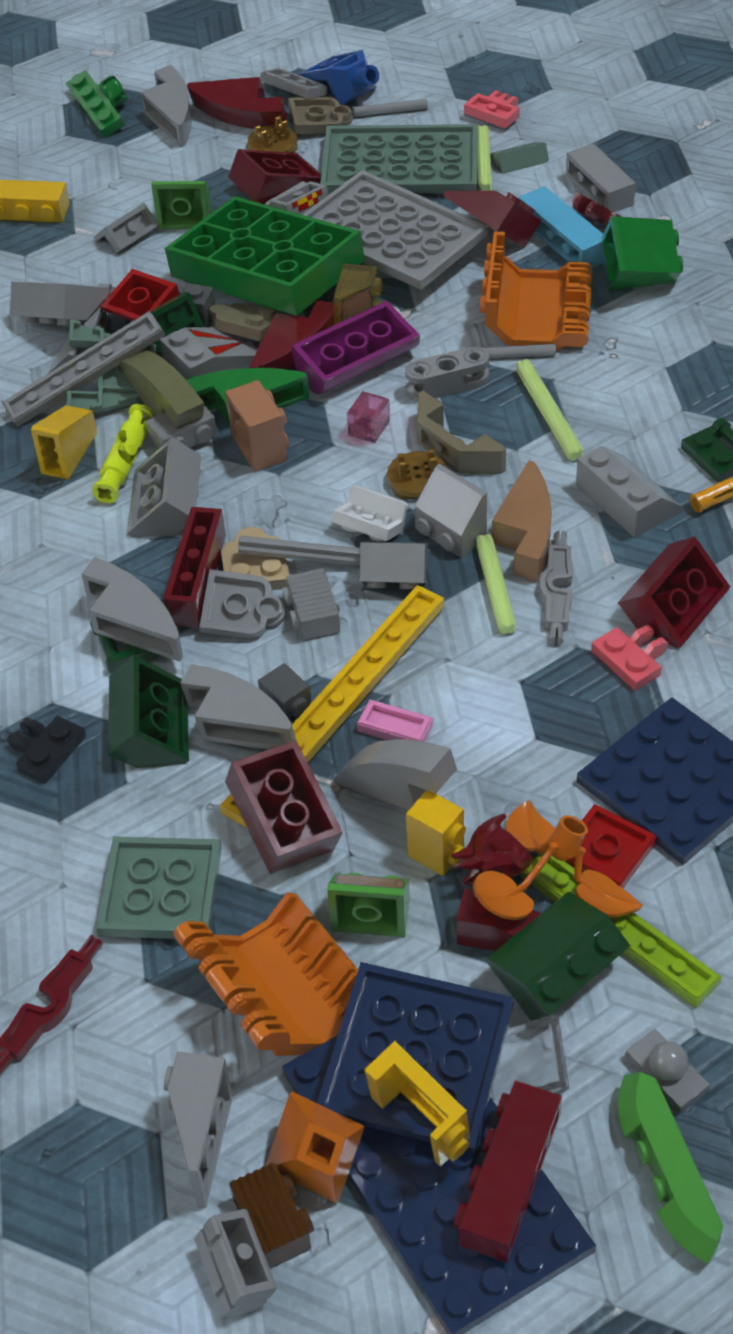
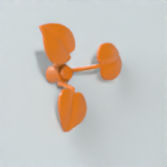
M530 800L521 804L511 813L505 824V830L511 833L528 851L536 850L539 854H545L526 879L518 886L510 877L496 871L482 872L473 883L475 897L478 898V901L488 911L504 919H523L532 912L534 907L533 900L523 891L529 887L551 856L560 861H567L575 856L574 880L579 883L575 890L577 897L612 918L637 912L643 906L631 894L604 874L589 869L582 873V859L586 849L581 847V844L588 833V828L583 821L574 816L565 815L560 818L556 828H554L537 812Z

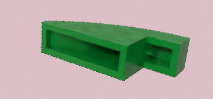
M243 368L212 372L186 379L204 402V406L208 410L216 408L229 426L225 391L259 380L265 390L271 391L278 408H285L309 398L308 376L305 372L294 370Z

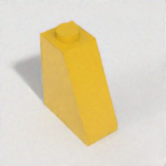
M65 405L32 426L30 430L41 474L69 480L97 434L93 410Z

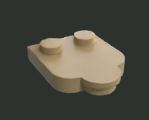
M246 527L236 534L234 541H230L223 546L221 556L224 571L261 576L270 583L272 590L287 587L286 576L289 575L286 558L248 555L238 552L240 536L281 540L280 538L266 536L265 532L257 527Z

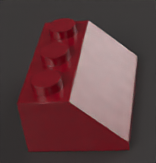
M694 536L668 544L620 599L618 604L637 629L649 625L655 632L653 637L657 639L662 637L669 645L679 648L731 586Z

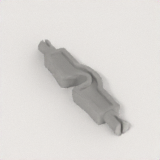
M560 531L554 533V545H549L548 568L544 570L540 579V598L546 606L545 629L550 630L549 643L552 646H555L556 636L557 646L563 644V631L568 630L569 612L572 602V591L558 588L570 586L573 582L571 546L566 545L567 533L562 531L561 540H559Z

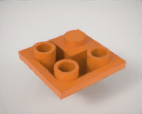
M295 1092L289 1093L265 1166L275 1163L280 1175L288 1172L294 1183L337 1203L340 1200L365 1126Z

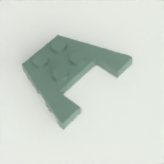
M70 319L69 347L90 348L111 335L104 332V328L97 326L93 328L81 325V321ZM151 344L143 350L156 354V345ZM119 365L99 376L98 391L67 390L68 406L93 410V414L144 402Z

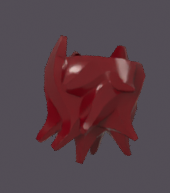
M505 813L492 817L478 826L467 847L451 854L453 859H460L453 866V869H470L469 873L461 881L463 885L468 884L472 887L476 877L485 871L500 872L513 879L530 867L532 857L528 850L500 825L506 818Z

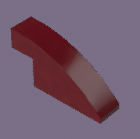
M260 77L190 82L187 84L193 105L207 115L222 122L254 129L258 125L261 127L275 125V117L281 116L282 121L287 119L283 98H265Z
M317 300L309 318L276 313L249 368H277L297 371L292 356V345L340 323L338 303Z

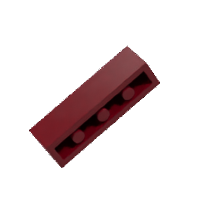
M191 507L163 598L164 606L169 611L176 626L199 628L209 570L217 569L226 537L222 509Z
M517 1080L514 1081L510 1094H502L496 1111V1117L500 1118L496 1130L489 1128L484 1140L482 1152L486 1153L485 1160L482 1166L475 1165L469 1180L468 1189L472 1190L468 1204L460 1203L455 1216L454 1227L459 1229V1246L508 1263L561 1115L562 1095Z

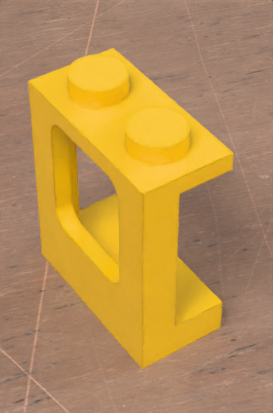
M394 1041L364 1069L371 1098L384 1109L401 1092L436 1127L430 1134L434 1161L441 1167L448 1159L452 1162L457 1160L469 1146L470 1133L467 1110Z

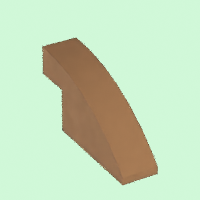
M530 460L525 465L492 520V537L494 544L516 550L514 575L538 582L545 568L549 553L552 511L546 482L536 463Z

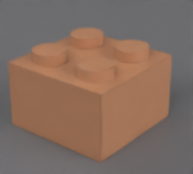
M259 380L225 391L231 437L254 472L287 461L286 448L290 446L288 436L284 430V425H287V417L284 410L276 406L271 391L265 390Z

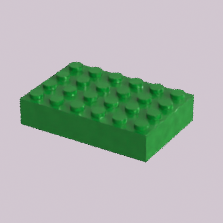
M236 196L164 248L171 277L201 286L213 287V290L225 293L226 295L238 297L295 316L303 312L304 309L319 299L320 296L365 260L361 232L359 230Z

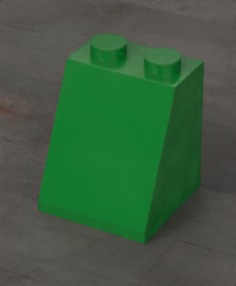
M618 216L610 218L602 236L610 290L669 284L677 281L679 275L683 272V259L677 253L676 246L679 245L678 230L673 228L672 220Z

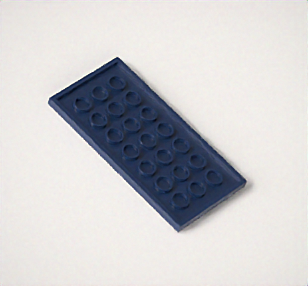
M338 1035L282 1066L283 1075L295 1093L317 1103ZM491 1097L488 1102L475 1154L464 1152L457 1160L452 1162L448 1159L440 1167L434 1161L431 1143L365 1126L348 1174V1178L447 1334L466 1333L595 1253L596 1244L542 1168L508 1263L459 1246V1229L454 1227L455 1216L460 1203L468 1204L472 1190L468 1189L472 1171L475 1165H483L486 1153H483L482 1149L489 1128L496 1130L500 1120L499 1117H496L497 1105Z

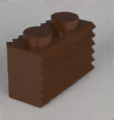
M270 1163L268 1166H263L260 1170H254L252 1173H247L244 1177H239L237 1180H232L229 1183L232 1199L237 1210L247 1209L269 1268L311 1248L309 1234L314 1232V1227L305 1207L297 1210L292 1198L297 1196V1192L288 1172L280 1175L276 1164Z

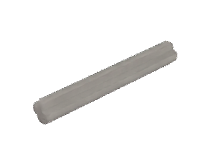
M240 536L238 541V552L240 554L360 566V548Z

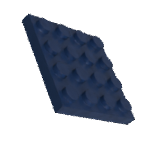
M673 697L668 699L577 773L576 782L625 820L657 836L656 845L682 865L686 864L733 823V741Z
M361 962L317 1103L363 1126L431 1143L430 1134L436 1127L401 1092L384 1109L371 1098L364 1069L396 1041L467 1110L470 1139L468 1140L469 1146L465 1152L475 1154L514 1006V997Z

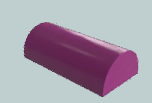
M385 301L292 345V356L297 371L305 372L308 376L309 389L315 394H321L416 348L419 345L420 335L388 301Z

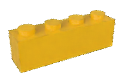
M0 180V220L63 223L70 206L66 182Z

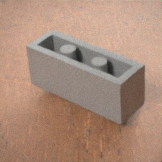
M594 143L567 152L566 176L591 200L613 212L634 206L636 183Z

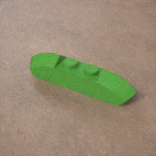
M643 1072L624 1075L618 1096L619 1122L624 1137L635 1141L636 1151L643 1165L648 1164L654 1176L651 1179V1183L657 1200L660 1203L665 1202L666 1204L657 1213L668 1232L683 1248L698 1259L710 1264L718 1248L723 1230V1224L656 1078Z

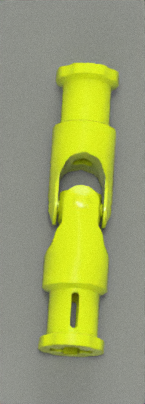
M132 405L128 411V420L121 425L115 443L100 470L101 477L92 487L93 496L100 502L111 504L116 502L119 497V487L126 482L137 456L136 452L146 438L145 421L154 417L153 411L146 405Z

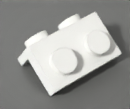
M353 485L350 487L348 502L333 510L331 522L342 525V529L346 531L361 532L369 535V538L374 541L386 542L403 532L408 504L373 490Z

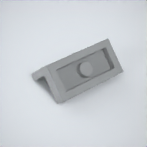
M142 203L106 226L93 238L97 242L106 237L115 252L118 253L154 230L159 224L146 204Z

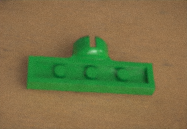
M85 70L66 82L71 93L104 138L125 125L114 107H118L126 102L128 97L121 83L114 75L108 76L98 85Z

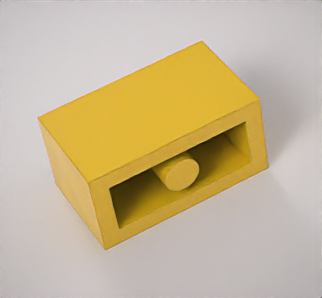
M426 790L406 813L408 857L444 876L452 866L460 861V859H453L451 854L465 849L464 834L466 827L464 826V809L436 793Z

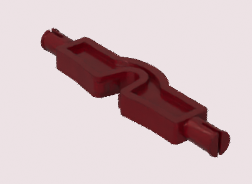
M90 935L78 952L70 949L59 964L40 982V994L51 1002L49 1006L40 1007L29 1003L21 1006L9 1027L0 1037V1076L13 1059L17 1062L22 1061L41 1035L55 1028L66 1017L72 1005V995L93 969L91 958L103 945L98 937Z

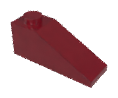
M464 888L457 916V944L496 951L541 913L532 910L523 919H504L488 911L478 901V898L475 897L473 890Z

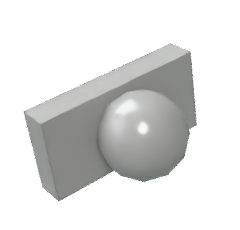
M656 1028L626 1050L625 1057L639 1072L656 1078L666 1101L679 1114L709 1092L710 1084L689 1063L688 1055L684 1048L676 1042L667 1041Z

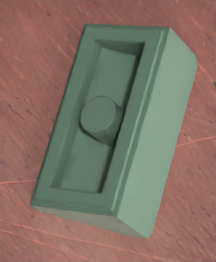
M532 142L490 154L492 161L502 173L549 161L547 146L544 142Z

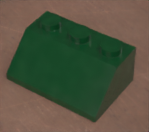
M135 655L130 657L109 676L108 756L135 768L185 764L189 761L188 703L180 684L181 678Z
M567 892L488 956L485 961L531 1022H534L552 1014L631 945L607 914L571 892Z

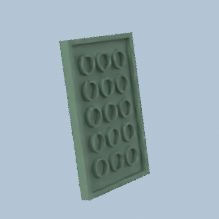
M478 124L326 126L320 184L327 185L328 194H330L358 172L364 170L415 194H443L445 191H477Z

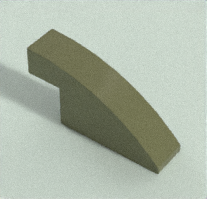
M141 350L137 354L120 361L119 367L146 406L153 411L154 417L166 412L177 429L203 417L204 402L185 378L165 359L151 351Z

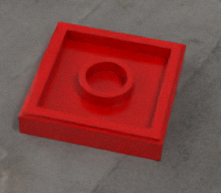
M594 804L582 819L588 828V833L581 844V847L586 849L582 859V873L588 869L597 871L609 877L618 886L624 888L655 846L657 836ZM574 856L565 862L575 869Z

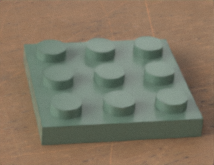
M113 836L96 927L98 937L175 939L173 935L175 929L186 921L205 922L211 930L222 850L221 840Z

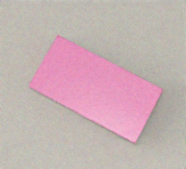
M369 699L357 723V732L384 740L406 739L425 742L433 727V717Z

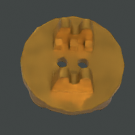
M281 116L275 117V125L264 127L258 125L254 127V131L247 138L249 150L293 153L298 149L297 134L288 127L286 120L282 121Z
M429 449L428 452L412 451L405 454L399 453L397 458L392 460L388 467L387 481L400 499L407 500L412 497H420L434 468L438 464L446 468L447 466L442 459L435 455L434 449Z

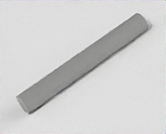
M427 99L357 106L353 107L354 117L423 110L428 109Z
M555 344L483 348L489 353V359L556 355Z

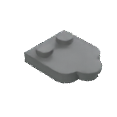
M209 570L199 626L200 633L256 639L264 634L267 627L276 626L283 621L285 606L279 598L272 595L271 585L265 578L256 575Z

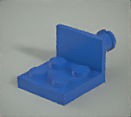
M363 50L333 55L297 74L319 83L323 81L324 83H329L334 99L340 105H346L377 88L376 83L379 81L378 69L374 65H368Z

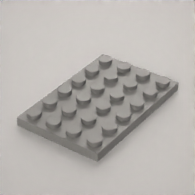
M364 170L358 172L302 214L359 230L361 232L365 258L363 263L419 290L426 287L488 236L487 225Z

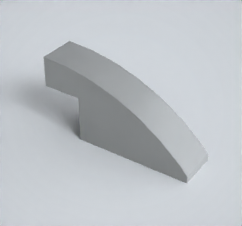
M172 65L154 71L155 87L141 92L143 110L150 120L180 147H183L188 141L192 124L188 89L179 72Z
M94 557L81 574L86 596L96 599V602L89 609L94 632L180 662L183 658L180 636L169 611L159 597L129 572L112 563Z
M190 665L180 684L188 706L199 708L194 717L203 740L262 749H272L296 740L288 717L278 704L262 690L230 673L210 667Z
M393 739L373 743L358 751L333 780L335 784L409 810L426 790L437 794L457 770L451 748L417 740Z

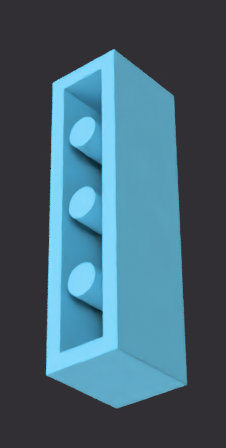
M543 186L518 197L535 209L533 215L541 220L534 233L568 262H586L591 264L592 268L606 262L602 242L603 233L548 188Z

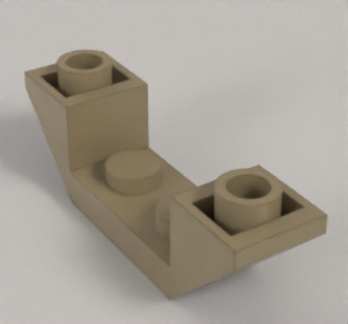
M424 390L419 392L417 444L427 451L434 449L435 455L457 473L502 474L506 471V448L500 442L484 434L466 445L463 440L456 438L443 428V404Z

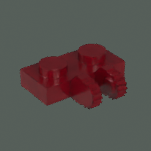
M578 192L575 193L571 201L573 202L572 208L593 220L600 217L598 223L606 227L611 217H622Z

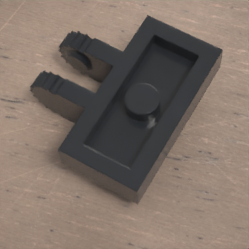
M56 716L46 728L38 721L25 717L21 721L20 727L23 732L36 740L31 743L25 736L12 732L6 738V741H8V744L13 749L23 754L16 761L18 771L46 784L86 738V733L83 727L60 716Z

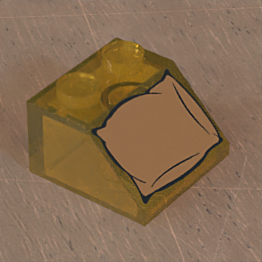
M343 264L333 299L335 325L383 303V301H378V295H381L382 278H377V266Z

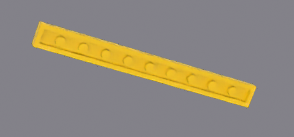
M416 585L292 724L297 743L307 762L312 759L443 609L444 597ZM230 793L220 805L221 814L247 828Z

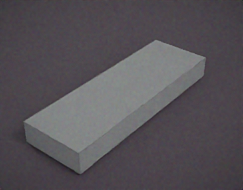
M281 68L266 70L260 73L261 82L307 99L327 95V86L325 84Z

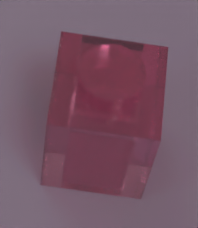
M364 391L361 392L347 412L348 435L372 443L378 440L390 422L389 399Z

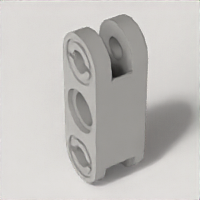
M469 347L410 362L405 368V376L409 381L405 387L406 396L413 401H418L419 392H421L416 391L418 387L423 388L432 397L439 398L485 386L489 381V369L487 368L489 366V353L481 347Z

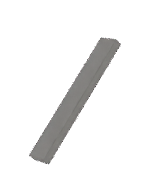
M149 311L6 399L2 404L14 424L19 427L66 398L67 390L77 391L119 365L121 360L137 354L166 335Z

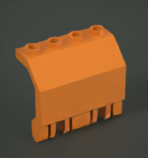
M494 231L493 242L487 243L482 295L480 298V313H485V325L508 346L555 344L557 351L564 346H585L588 343L589 323L587 321L590 319L591 288L589 287L592 283L593 273L591 264L586 262H568L559 270L520 269L505 256V232Z
M287 892L266 921L241 936L213 934L205 922L186 921L175 929L173 935L188 956L192 959L203 960L200 962L201 964L198 969L223 1003L227 1005L232 1015L246 1016L243 1018L241 1026L259 1050H271L275 1056L303 1055L339 1034L358 968L296 893Z

